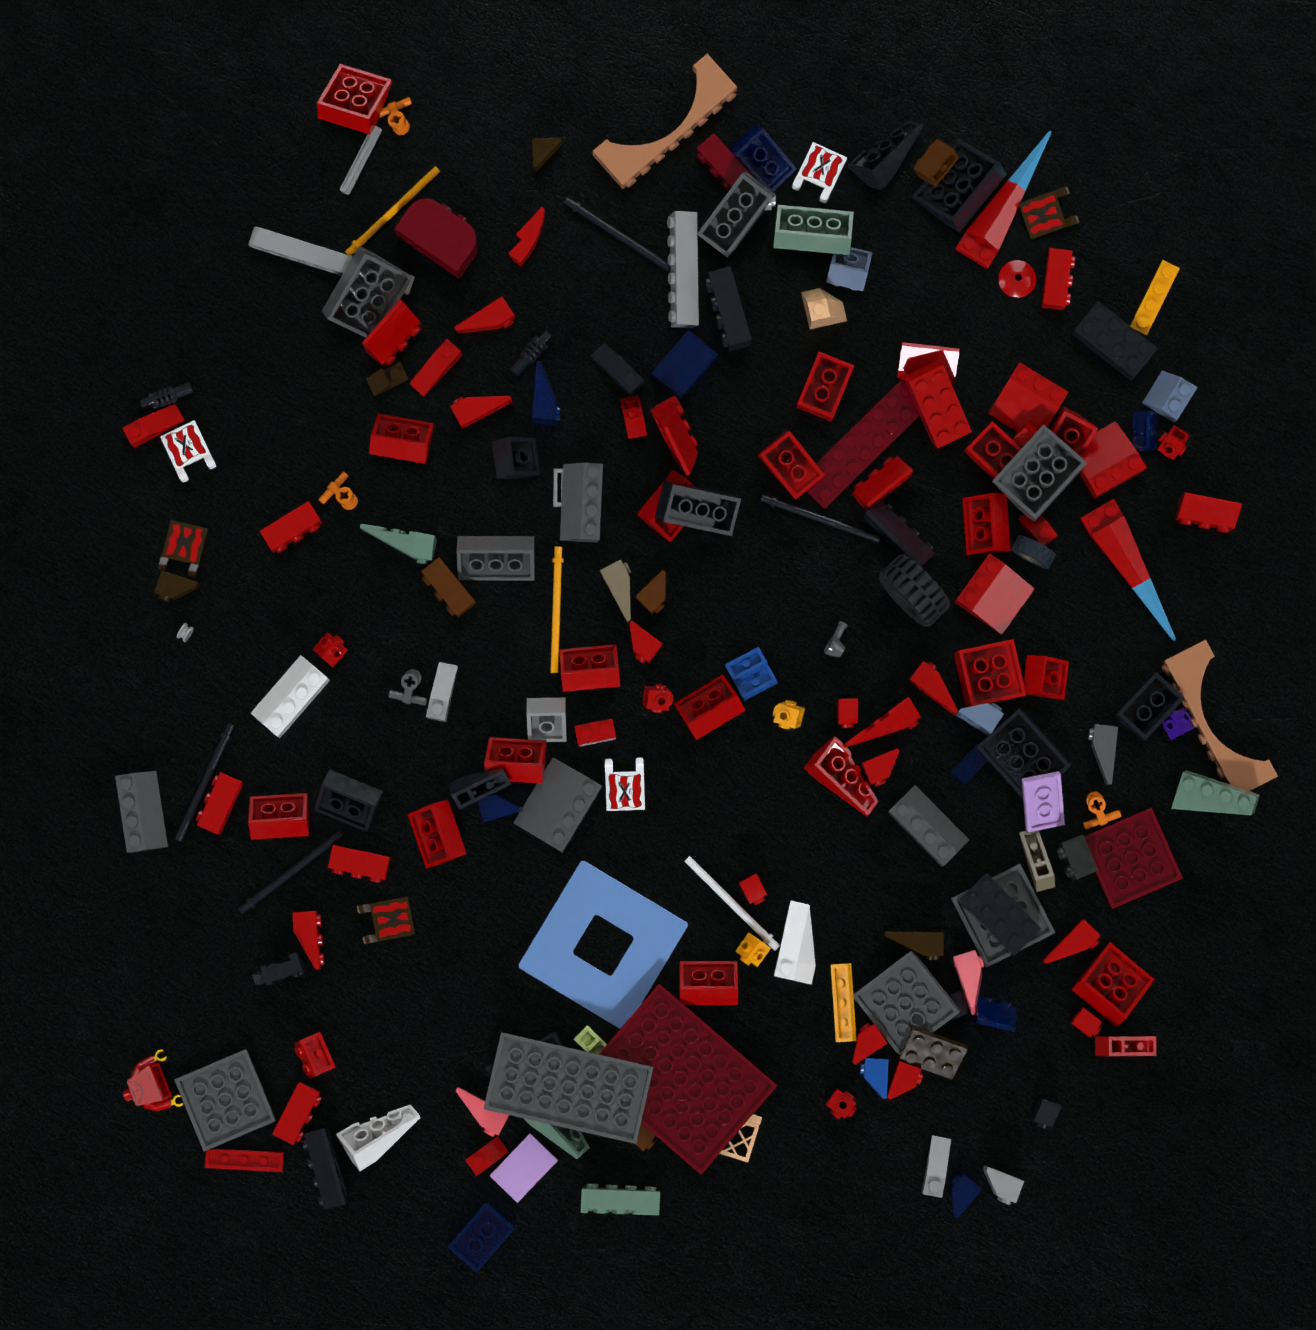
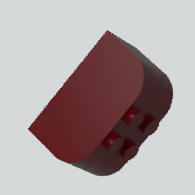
M431 199L417 200L409 207L394 228L397 237L460 279L477 254L478 243L473 228L467 223L465 217L457 214V216L451 212L452 209L446 204L442 203L440 205Z

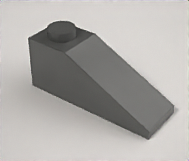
M1094 724L1093 728H1089L1088 740H1091V747L1105 784L1111 785L1118 727Z

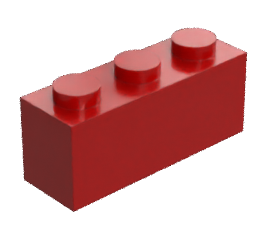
M1055 248L1048 250L1042 308L1064 310L1066 305L1070 304L1071 294H1067L1068 286H1072L1073 275H1070V268H1074L1075 257L1072 256L1071 250Z
M308 501L265 527L260 533L273 553L276 551L280 553L287 548V544L290 542L296 543L303 539V534L308 531L312 533L318 530L322 521Z
M221 772L219 776L216 775L212 782L214 788L211 793L208 792L204 800L206 806L197 815V826L221 835L244 782Z
M333 845L328 868L332 869V873L343 875L345 871L351 873L350 877L362 879L363 875L370 877L369 881L381 883V879L386 880L391 858Z
M300 1081L272 1135L292 1145L296 1142L299 1143L304 1135L302 1131L304 1125H309L313 1117L310 1114L313 1107L317 1108L321 1102V1092Z

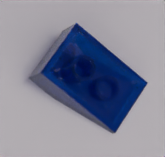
M754 125L729 149L752 177L772 192L797 170L764 128L758 125Z
M537 361L532 411L533 424L556 426V420L560 421L561 409L560 406H557L556 398L542 363Z
M982 997V1000L977 1002L976 1014L973 1015L972 1023L1015 1032L1016 1008H1012L1011 1003L1001 1001L999 1005L993 1003V999Z

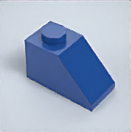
M865 1058L864 1062L860 1063V1073L863 1074L864 1079L881 1098L887 1099L889 1059Z

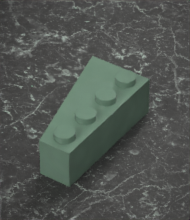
M1186 770L1182 773L1171 809L1252 815L1255 812L1260 795Z
M587 1184L586 1187H582L581 1213L593 1211L594 1213L602 1214L612 1212L614 1214L659 1215L660 1191H657L656 1187L645 1186V1190H637V1186L626 1185L625 1189H617L618 1185L607 1184L606 1188H598V1184Z

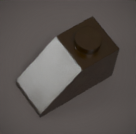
M161 570L154 592L159 595V599L169 602V599L176 600L198 589L200 584Z

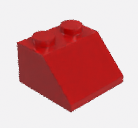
M1027 655L1024 675L1026 694L1064 700L1069 662L1048 656Z

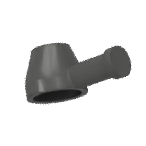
M838 622L834 635L825 647V654L835 657L842 655L845 646L840 642V638L848 626L846 623Z

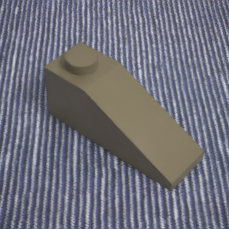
M619 560L600 570L628 623L631 621L629 576L631 571L626 562L622 563Z
M1039 830L1019 832L1036 892L1055 887L1054 873Z

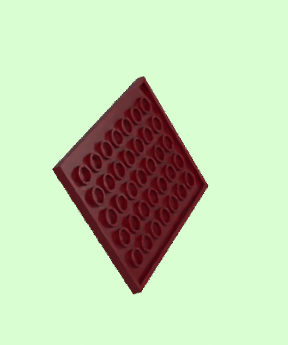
M660 984L598 1054L653 1067L641 1123L701 1175L777 1086Z

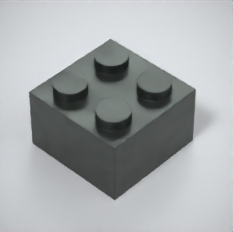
M1084 835L1058 844L1059 849H1056L1060 860L1064 859L1066 864L1064 870L1068 878L1071 877L1072 880H1076L1098 871Z

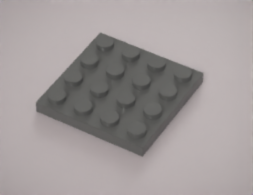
M1021 864L992 877L1042 928L1022 949L1055 933ZM965 891L951 898L987 968L1011 955L958 902L967 892Z
M913 950L853 994L854 999L898 1055H900L913 1026L933 1033L960 1012L959 1008Z
M247 1049L174 1079L203 1151L276 1121Z

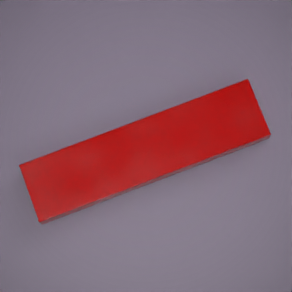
M213 1148L206 1150L205 1168L283 1172L284 1152Z

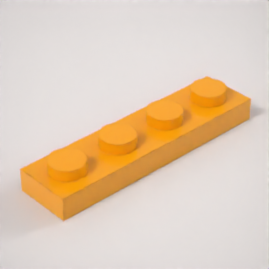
M1162 260L1130 327L1145 337L1180 269Z
M851 963L831 965L836 1042L857 1041Z

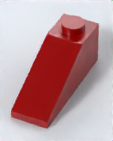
M500 297L454 328L457 334L494 330L502 327L507 328L514 323L515 315L504 298Z
M446 339L413 378L410 385L424 397L462 357L461 351Z
M510 396L467 397L465 399L460 397L453 401V405L450 407L463 429L512 403V399Z
M173 404L142 417L122 429L131 445L136 448L185 420L176 404Z
M923 661L908 681L955 715L958 710L939 672L936 671L937 667L929 661L927 663Z
M1082 919L1042 962L1047 964L1087 950L1089 947L1093 949L1100 942L1098 938L1101 935Z
M1095 1036V1056H1156V1036Z

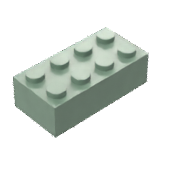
M778 205L774 248L850 255L853 212Z

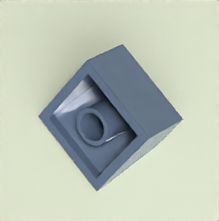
M850 247V255L833 254L826 283L863 291L873 252Z
M1161 371L1142 404L1175 423L1197 387L1179 376Z
M986 703L962 708L956 715L988 736L992 733L1004 713L1001 712L1002 708L998 705Z

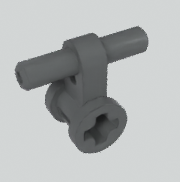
M415 669L408 670L401 679V684L405 688L404 693L390 690L389 698L402 700L403 703L407 704L416 703L425 706L427 698L413 695L414 689L421 682L420 672ZM410 676L412 677V680L414 681L413 683L410 682V679H409Z

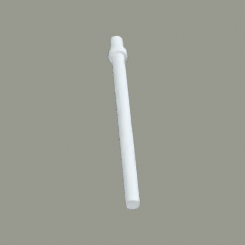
M689 856L685 862L764 940L763 943H767L776 951L780 945L772 938L773 935H769Z

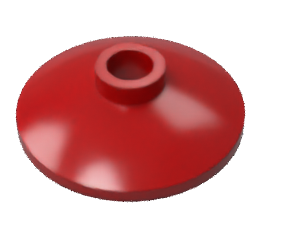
M1010 261L1000 270L998 276L999 286L1010 297H1025L1032 292L1036 285V273L1031 265L1024 261ZM1015 275H1020L1021 280H1015Z

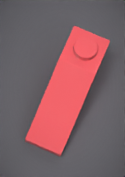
M975 950L953 957L954 966L972 1015L976 1014L982 979L981 968L984 967L982 957L977 956Z
M458 1087L456 1089L457 1094L480 1126L485 1128L483 1132L493 1137L495 1134L499 1135L509 1115L485 1110L484 1100Z

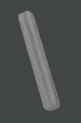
M375 126L372 133L368 134L344 179L340 187V191L344 194L349 195L373 150L382 132V129L378 126Z

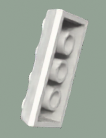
M300 655L251 714L277 737L281 738L330 680Z

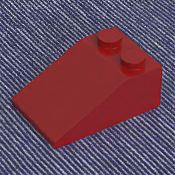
M790 431L784 432L757 454L795 500L825 476Z

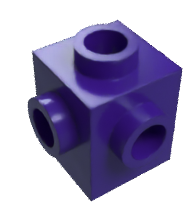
M1175 708L1162 722L1163 728L1171 740L1195 728L1185 708L1178 711Z

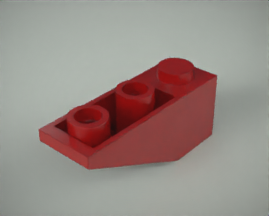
M317 911L292 913L294 933L314 968L321 969V965H324V954L320 953V946H323L322 934H319L318 927L322 926L321 915H318Z

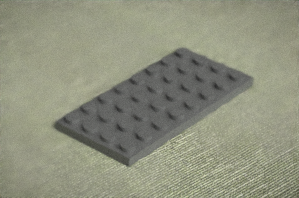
M501 1032L484 1109L636 1144L653 1067Z

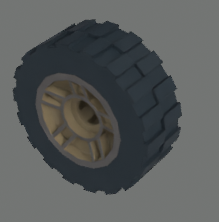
M1021 535L1018 536L1011 549L1021 558L1045 569L1050 568L1056 556L1046 546Z

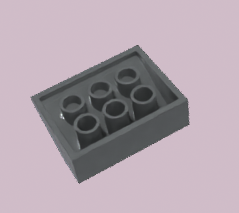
M359 246L322 312L328 320L367 338L401 299L413 277L375 253Z
M1043 425L992 482L1021 512L1035 522L1080 473L1087 462Z
M552 758L545 770L543 784H536L513 823L563 853L602 786L559 760Z

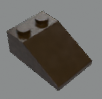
M883 932L884 937L909 950H913L920 956H926V960H939V956H943L944 932Z

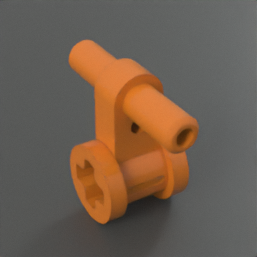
M409 97L398 102L393 101L389 103L387 107L382 109L380 117L390 114L388 123L397 135L406 134L410 128L405 116L399 112V109L412 104Z
M342 472L334 482H331L327 486L328 489L319 498V501L325 504L335 494L337 501L346 510H352L358 504V499L350 488H340L348 478L345 472Z
M1099 792L1088 794L1086 803L1089 810L1097 815V818L1083 823L1086 830L1098 825L1104 826L1109 821L1121 817L1120 810L1104 814L1103 811L1106 803ZM1097 800L1098 805H1094L1093 801Z

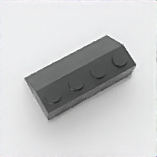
M563 464L560 541L598 543L600 540L603 464Z
M458 536V580L534 581V536Z
M157 771L115 776L127 853L168 847Z
M916 785L888 811L941 867L969 841Z

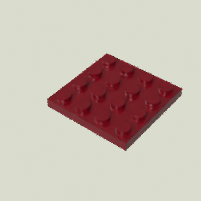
M1152 808L1084 836L1098 869L1095 873L1111 909L1183 879Z

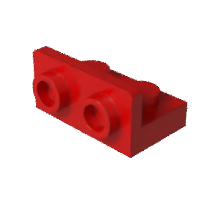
M321 1032L294 1044L295 1053L301 1059L303 1071L309 1079L335 1068Z

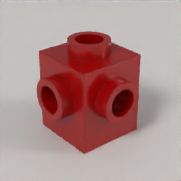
M1174 425L1169 433H1163L1159 439L1161 444L1157 450L1162 452L1164 456L1174 460L1177 454L1181 456L1187 448L1185 443L1190 435Z
M329 633L322 637L313 648L332 667L348 651L343 646L345 642L339 636L335 635L333 637Z
M655 684L654 687L645 686L642 705L656 713H662L663 710L669 711V706L673 703L671 691L662 684Z
M836 1089L826 1102V1105L832 1109L830 1113L838 1119L841 1116L843 1118L851 1117L857 1109L855 1107L856 1102L853 1101L855 1097L847 1091L842 1093ZM842 1101L846 1104L844 1108L839 1107Z

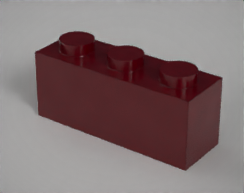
M714 133L697 147V158L703 164L706 162L709 165V171L714 177H719L723 181L721 184L728 192L743 172L750 174Z

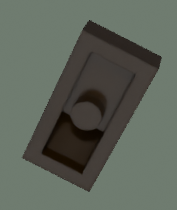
M398 362L384 370L380 368L366 380L374 396H377L409 379L401 363Z

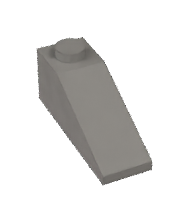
M439 662L426 714L428 719L447 721L458 669L457 665Z
M932 1135L922 1194L942 1198L951 1139Z

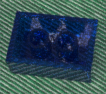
M688 330L651 373L652 378L671 394L676 395L677 399L681 401L715 362L718 354Z
M486 1201L450 1243L448 1248L477 1273L516 1226Z

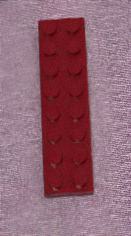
M904 380L899 381L816 463L825 476L806 492L824 510L920 416Z

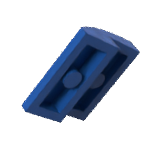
M759 647L725 664L744 701L778 683Z

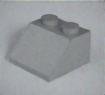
M527 698L528 740L566 742L565 698Z
M984 1165V1173L993 1193L998 1196L997 1200L1008 1205L1011 1202L1016 1203L1024 1181Z

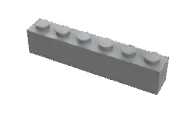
M675 211L667 219V226L670 228V235L667 240L670 247V254L668 255V265H670L668 283L671 285V292L668 295V301L671 303L669 321L671 322V327L694 328L699 325L697 212Z

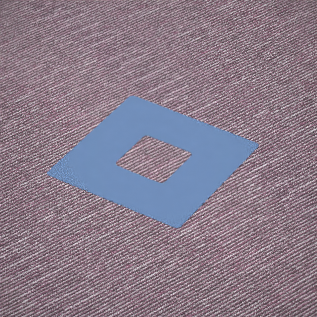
M581 861L520 961L519 968L621 1029L642 1004L688 924L686 921L586 861ZM595 915H599L634 938L611 976L573 954L574 948Z

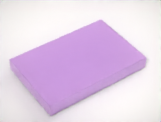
M1060 772L1023 778L1022 791L1027 832L1065 825Z
M530 1133L494 1170L490 1177L518 1203L558 1160Z

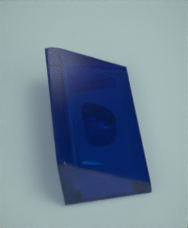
M1133 412L1132 445L1137 451L1156 450V413Z
M977 744L950 771L963 785L988 761L977 749Z

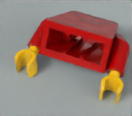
M158 1050L154 1057L149 1056L137 1063L131 1073V1078L127 1080L129 1089L123 1091L126 1101L134 1100L135 1105H143L145 1109L153 1111L171 1108L172 1105L180 1107L184 1104V1102L180 1104L175 1103V1099L181 1097L180 1094L175 1095L171 1100L169 1099L172 1095L160 1064L155 1063L156 1061L164 1062L167 1059V1056L163 1059L158 1058V1054L163 1052V1050Z

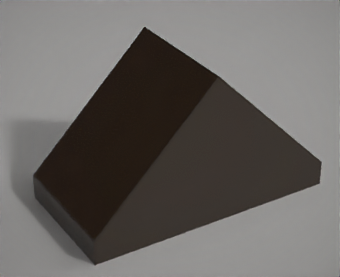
M560 138L532 139L533 168L536 172L562 146Z

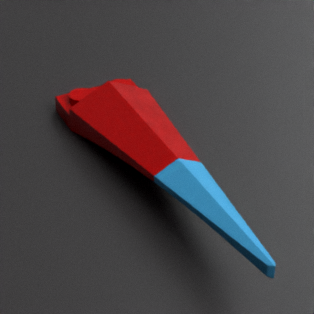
M1051 131L1045 135L967 229L955 250L986 269L989 268L1002 245L1018 209V203L1022 200L1051 135Z
M1112 499L1081 517L1080 520L1090 537L1121 573L1169 637L1175 641L1176 638L1132 533L1115 500Z

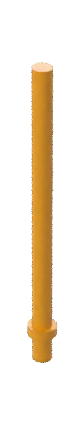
M436 166L431 169L360 238L351 242L352 245L345 253L352 256L359 246L361 247L424 188L440 170Z
M555 547L554 558H552L554 563L551 673H558L561 570L562 563H564L562 547Z

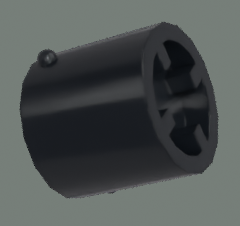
M963 990L948 995L960 1010L950 1020L970 1012Z

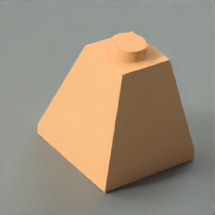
M821 288L801 292L810 329L847 321L842 301Z

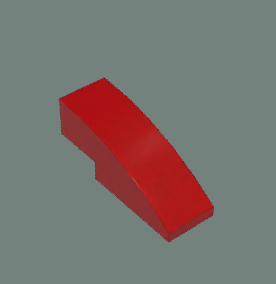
M543 207L516 234L520 242L509 252V257L520 267L529 258L540 237L545 218V209Z

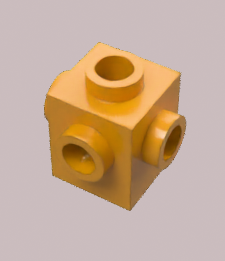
M785 700V702L775 706L773 711L774 722L784 729H790V727L798 728L801 726L805 708L796 706V702Z
M748 933L736 952L741 955L740 960L748 966L752 963L758 967L771 948Z

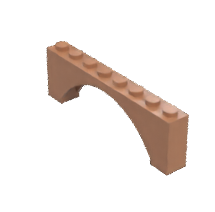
M708 54L693 65L697 81L695 99L687 117L675 131L658 141L643 145H620L611 143L606 139L593 150V156L622 189L626 186L628 188L636 182V177L640 174H646L651 169L650 165L654 162H660L665 157L664 153L669 149L671 151L674 150L683 137L685 139L694 132L693 129L697 125L699 127L708 120L707 117L711 113L716 114L722 108L721 105L725 101L730 102L737 95V86Z
M1204 640L1163 661L1164 666H1162V669L1167 677L1170 676L1173 682L1171 686L1185 698L1181 702V706L1188 710L1194 727H1197L1200 733L1198 734L1200 742L1203 745L1206 744L1209 750L1207 751L1211 762L1214 761L1218 767L1216 772L1220 779L1223 778L1226 784L1250 791L1278 776L1269 759L1259 761L1233 752L1223 745L1208 727L1201 707V684L1210 659L1215 656L1207 641Z

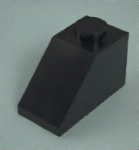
M1039 1098L1032 1118L1033 1121H1036L1035 1126L1047 1129V1126L1053 1127L1061 1105Z

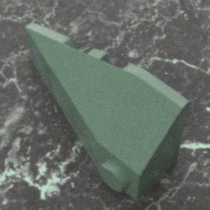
M360 525L361 530L416 559V563L428 565V562H433L437 539L434 535L413 531L406 534V532L399 529L388 531L384 527Z
M525 1119L529 1125L576 1159L589 1149L581 1131Z

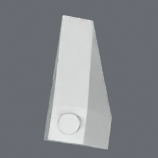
M790 901L774 976L812 984L816 964L810 905Z
M411 1105L388 1112L387 1116L378 1119L376 1116L372 1117L369 1122L361 1125L359 1122L352 1124L337 1133L336 1136L351 1161L361 1171L376 1162L420 1119V1115Z

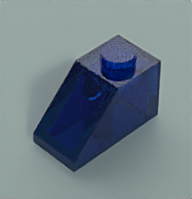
M491 794L478 800L483 822L493 821L523 811L521 806L499 794Z
M963 1173L961 1175L957 1174L950 1182L952 1184L950 1187L952 1216L956 1219L982 1190Z

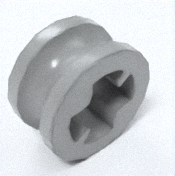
M187 623L182 625L177 634V638H182L184 642L189 639L194 629L192 626L188 627Z

